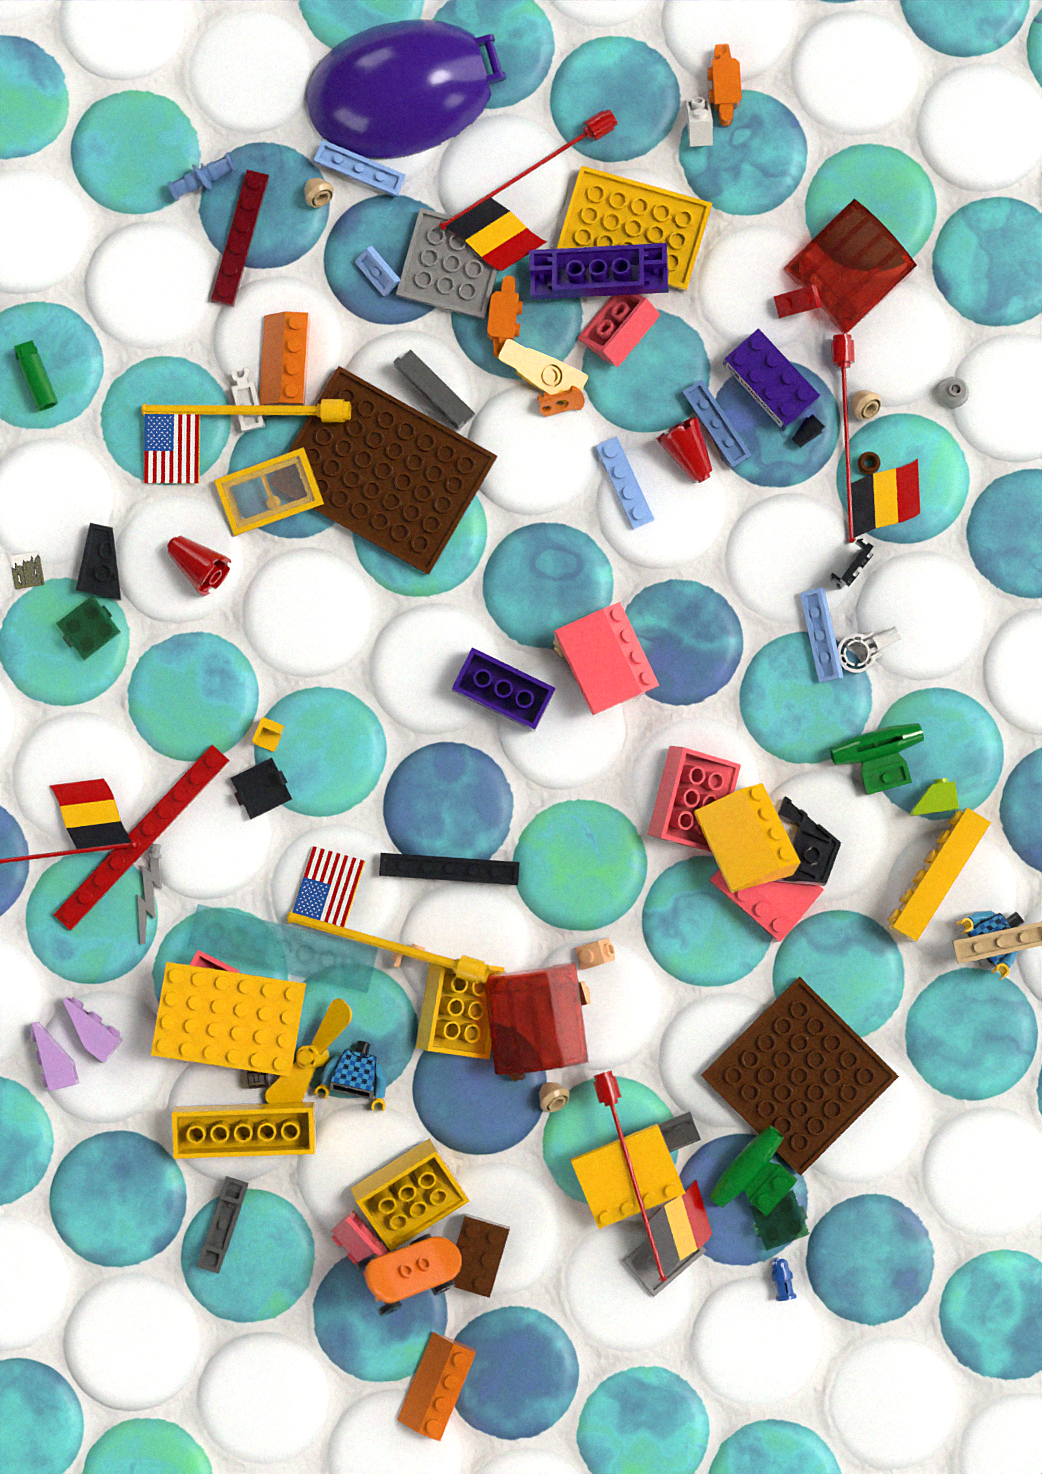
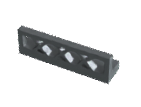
M411 349L401 359L397 357L394 360L395 368L458 430L475 416V412Z
M690 1112L658 1124L669 1153L701 1140Z

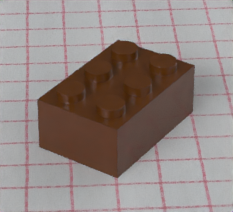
M465 1213L456 1243L461 1253L462 1265L459 1273L453 1278L455 1288L490 1298L510 1231L509 1226Z

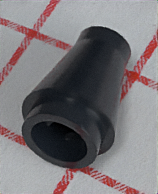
M812 414L809 418H805L791 439L802 448L806 443L822 434L825 426Z

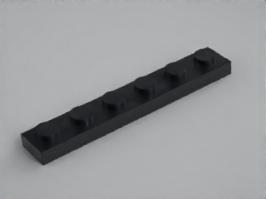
M381 853L379 876L518 885L520 862Z

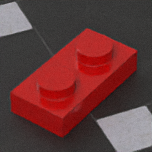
M817 285L773 296L779 319L822 307Z

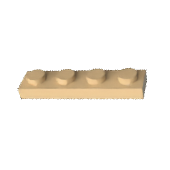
M1042 921L954 940L952 944L956 962L961 964L1042 946Z

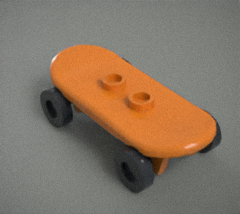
M426 1234L412 1241L409 1246L380 1257L377 1254L370 1255L357 1262L355 1266L358 1272L365 1270L364 1277L366 1283L375 1296L376 1302L382 1301L385 1303L384 1306L377 1310L380 1317H384L401 1308L400 1301L429 1289L432 1290L434 1296H437L455 1286L453 1278L460 1271L462 1257L460 1250L451 1240L438 1236L431 1237L430 1234Z

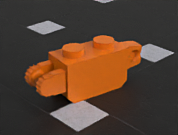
M716 44L711 67H707V81H712V89L708 90L709 103H713V111L718 110L719 124L723 127H729L733 120L734 109L740 106L742 99L740 62L731 57L729 44Z
M510 275L503 278L501 292L496 291L491 295L487 336L493 341L494 357L498 356L507 339L514 341L515 337H519L520 323H516L517 314L522 315L523 301H519V294L515 293L516 280Z

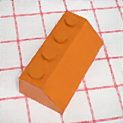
M284 311L264 315L260 405L305 406L310 316L308 312Z
M433 1331L397 1420L417 1433L440 1442L476 1354V1349Z

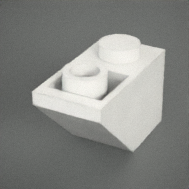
M697 97L692 100H686L690 147L713 145V119L709 99Z

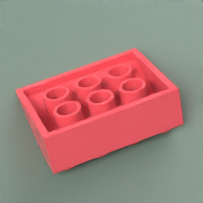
M620 602L553 631L592 715L644 695L659 686Z
M669 746L647 835L712 852L694 815V811L733 793L741 764L685 747Z
M720 868L708 880L778 942L783 940L824 891L818 885L771 881L731 893Z
M354 1210L331 1230L334 1234L331 1238L339 1247L344 1246L349 1251L347 1256L354 1264L373 1254H377L380 1257L390 1253Z

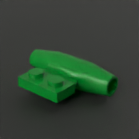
M919 723L889 726L860 734L830 748V755L835 766L862 763L860 774L866 795L912 783L907 762L899 752L924 741V735Z
M772 1126L766 1128L751 1140L723 1171L709 1194L714 1203L723 1208L745 1190L749 1201L767 1216L798 1180L783 1166L770 1162L784 1139L777 1129Z

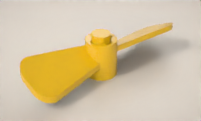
M338 998L330 1003L311 1045L302 1046L298 1049L296 1061L292 1065L291 1077L282 1075L266 1091L265 1098L268 1103L303 1102L315 1069L326 1065L329 1060L327 1048L352 1020V1010L345 1000Z

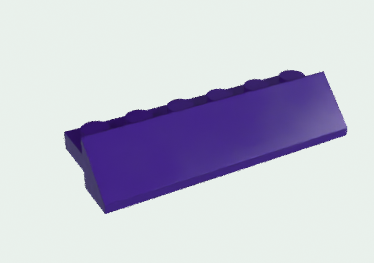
M667 243L530 250L531 300L668 293Z

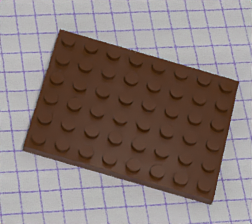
M338 366L315 406L321 404L322 399H344L345 401H350V420H345V422H322L321 418L317 417V415H309L288 451L289 453L303 447L305 449L324 504L311 509L423 573L430 575L498 456ZM296 464L277 470L270 482L272 487L295 500L308 496Z

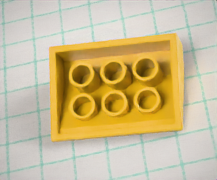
M763 783L742 788L694 811V815L731 893L792 876L801 863Z
M429 963L415 1048L489 1060L504 967L490 965L486 982L477 984L457 978L456 972H453V969Z
M658 1124L624 1137L645 1210L686 1194ZM620 1139L570 1159L598 1229L641 1212Z
M430 1138L350 1188L356 1203L390 1252L470 1202Z

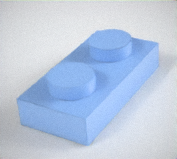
M372 246L366 248L355 261L357 266L383 296L389 295L401 281Z

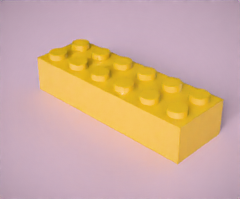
M968 807L953 813L948 821L951 826L946 831L943 830L936 841L939 845L933 851L930 850L924 860L927 863L924 869L916 872L912 879L914 885L911 889L905 890L899 900L902 902L899 909H893L887 919L890 922L887 927L910 942L918 941L991 824L990 821Z
M315 1102L176 1106L171 1112L173 1159L315 1154L316 1152Z

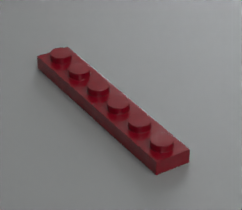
M246 170L211 297L213 302L232 307L235 305L270 178L268 174Z

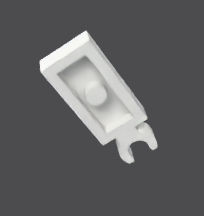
M244 367V376L239 378L237 377V372L232 370V378L238 384L232 387L235 404L260 405L255 382L248 383L250 371ZM238 415L243 433L265 427L263 415Z

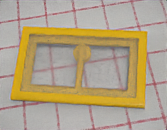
M304 447L214 480L234 536L324 504Z

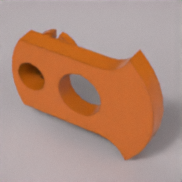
M573 385L567 391L553 395L544 393V397H542V394L537 397L540 412L545 417L572 409L581 411L585 402L582 391ZM560 400H567L565 404H556Z

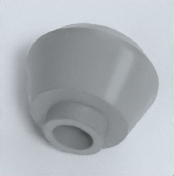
M958 377L946 378L939 385L938 397L947 407H960L969 397L968 385Z

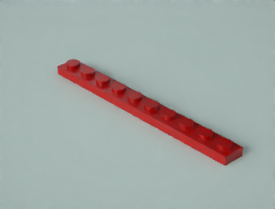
M212 745L128 834L131 840L137 842V847L135 849H132V847L114 849L57 910L54 916L72 931L230 760Z

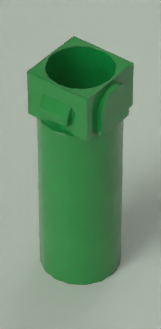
M33 340L14 346L15 358L18 360L36 410L44 411L56 406L58 400Z

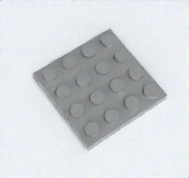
M420 208L396 296L485 320L498 270L486 263L457 235L448 229H440V222L444 223L453 216Z

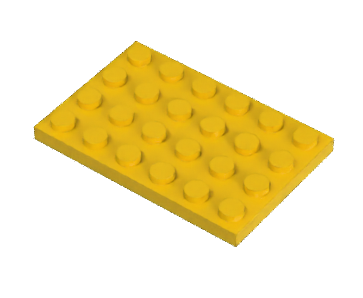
M581 165L556 249L667 243L668 286L687 291L712 203Z
M166 961L151 1055L291 1077L306 983Z

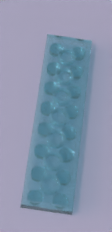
M200 904L197 906L187 950L195 952L200 950L212 956L368 993L379 949L378 947Z

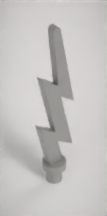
M152 844L151 853L148 852L151 871L142 865L145 900L137 894L141 944L146 943L147 911L156 918L153 882L162 888L160 869L162 854H160V844Z

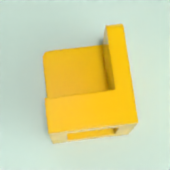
M262 717L252 743L275 752L285 726Z

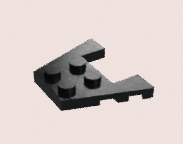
M785 796L777 814L780 819L798 826L792 845L801 863L792 876L774 881L825 886L841 842L823 826L817 825L807 816L808 814L804 810L798 809L791 803L792 800Z

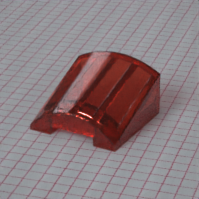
M854 198L783 270L802 288L817 285L821 308L830 316L829 320L843 334H847L913 274L917 264L885 225Z
M576 962L557 964L547 968L511 973L506 971L488 975L484 986L495 1075L539 1072L589 1062V1050Z

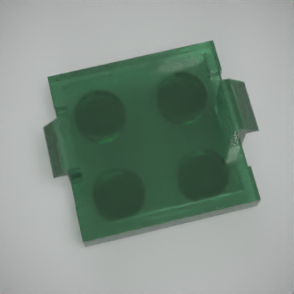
M93 595L56 623L65 634L62 638L70 648L75 647L84 660L121 633L112 621L111 613L105 605L101 606Z
M793 1190L788 1191L767 1216L754 1205L749 1206L755 1221L753 1224L757 1237H761L766 1251L810 1235L805 1220L808 1218L803 1205L799 1206Z

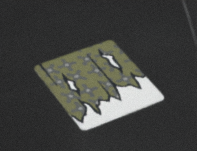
M39 551L10 556L15 589L44 585Z

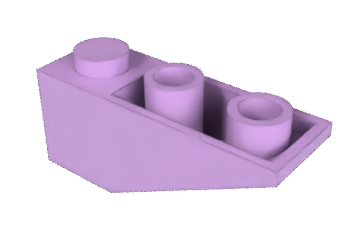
M65 997L63 1002L84 1048L101 1062H107L123 1041L119 1036L121 1032L112 1025L107 1027L101 1023L102 1018L95 1012L91 1011L88 1013L82 1008L84 1004L77 998L72 997L70 999Z
M40 1022L32 1023L33 1028L30 1029L33 1042H37L39 1051H36V1058L38 1064L43 1066L44 1074H41L44 1087H48L49 1091L79 1084L74 1060Z

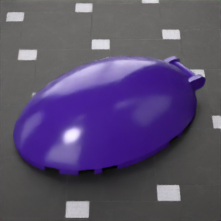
M427 19L386 23L355 34L334 47L313 72L307 94L310 119L323 139L367 159H371V157L385 159L402 158L442 145V142L451 137L458 136L463 129L474 123L483 113V109L492 96L490 85L506 79V74L501 70L494 46L495 37L493 34H488L476 38L473 33L459 26ZM485 46L493 74L487 75L479 47Z

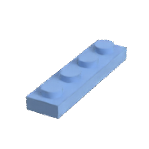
M325 140L321 141L313 159L314 163L395 197H398L406 179V174Z
M617 436L596 445V449L633 530L654 521L652 512Z
M817 588L800 593L819 683L844 678L825 589Z

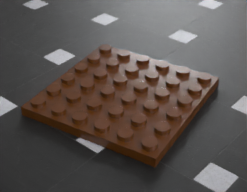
M800 976L701 1074L758 1134L772 1126L783 1135L784 1139L776 1152L800 1176L899 1077Z

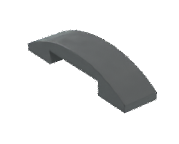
M226 1176L196 1267L219 1274L249 1183Z

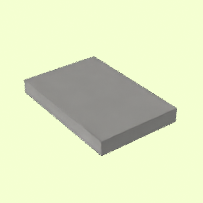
M649 1238L628 1255L623 1262L651 1295L655 1297L707 1250L702 1246L682 1259L666 1275L667 1280L665 1282L658 1280L660 1275Z

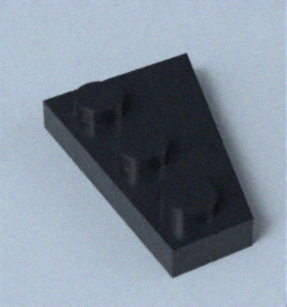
M90 523L76 591L121 600L113 527Z

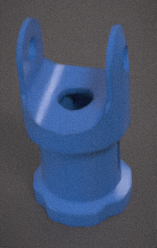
M775 1258L772 1261L773 1272L771 1276L772 1281L776 1285V1301H787L797 1298L796 1293L793 1292L791 1282L793 1274L789 1270L787 1261Z

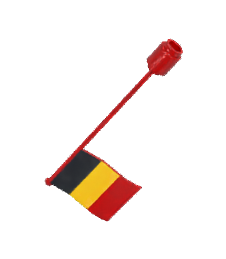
M607 109L606 111L601 110L584 121L585 127L582 128L583 134L446 222H440V229H448L457 235L486 263L501 272L530 253V250L538 249L547 241L531 232L510 210L491 197L583 138L587 137L589 140L597 141L618 125L615 116Z
M851 334L834 335L833 341H831L832 364L837 365V368L841 369L849 527V538L847 541L854 543L856 537L876 528L905 522L921 513L918 459L905 466L874 473L851 483L846 368H850V364L855 363L854 340H852Z
M104 778L49 785L59 802L65 827L76 849L0 859V864L127 847L135 849L137 842L131 840L125 830L114 795Z
M612 1070L594 1075L595 1081L593 1082L599 1104L604 1103L605 1107L610 1106L660 1275L658 1280L665 1282L667 1280L666 1275L682 1259L702 1247L712 1236L697 1180H694L685 1190L686 1194L678 1196L663 1205L648 1220L614 1105L619 1103L618 1098L622 1097L616 1075L613 1076Z

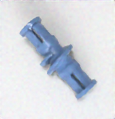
M229 152L225 153V157L215 162L212 161L206 166L201 163L200 169L193 164L192 173H188L174 182H167L174 199L178 201L180 200L179 197L191 191L193 192L199 187H203V185L210 190L212 189L211 181H216L231 171L236 172V165Z

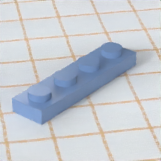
M702 379L682 391L683 396L732 469L752 456Z

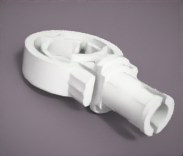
M896 626L865 642L863 641L864 639L874 635L872 631L864 635L856 633L846 636L838 646L841 666L853 673H861L868 670L877 658L884 656L882 651L870 656L872 653L898 640H902L900 634L890 637L898 632ZM859 637L861 640H855L854 638ZM851 638L853 641L849 642L848 646L858 642L867 648L868 656L866 660L858 664V666H862L866 663V667L862 669H852L846 666L847 663L852 666L855 665L846 657L847 648H844V655L841 654L843 644ZM875 642L876 646L870 649L868 645ZM871 658V662L867 664V661Z

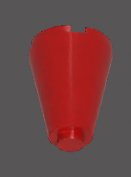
M697 416L673 426L668 431V434L662 433L656 438L663 449L692 481L697 480L698 483H701L711 477L709 473L713 469Z
M183 536L173 537L167 545L168 555L202 596L209 595L210 592L208 590L212 587L217 589L230 571V567L227 565L231 563V559Z

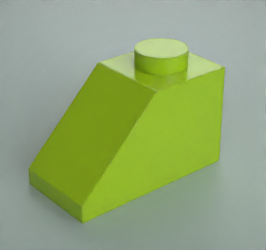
M948 778L934 780L935 784L928 786L911 809L910 817L959 809L955 781L949 782Z

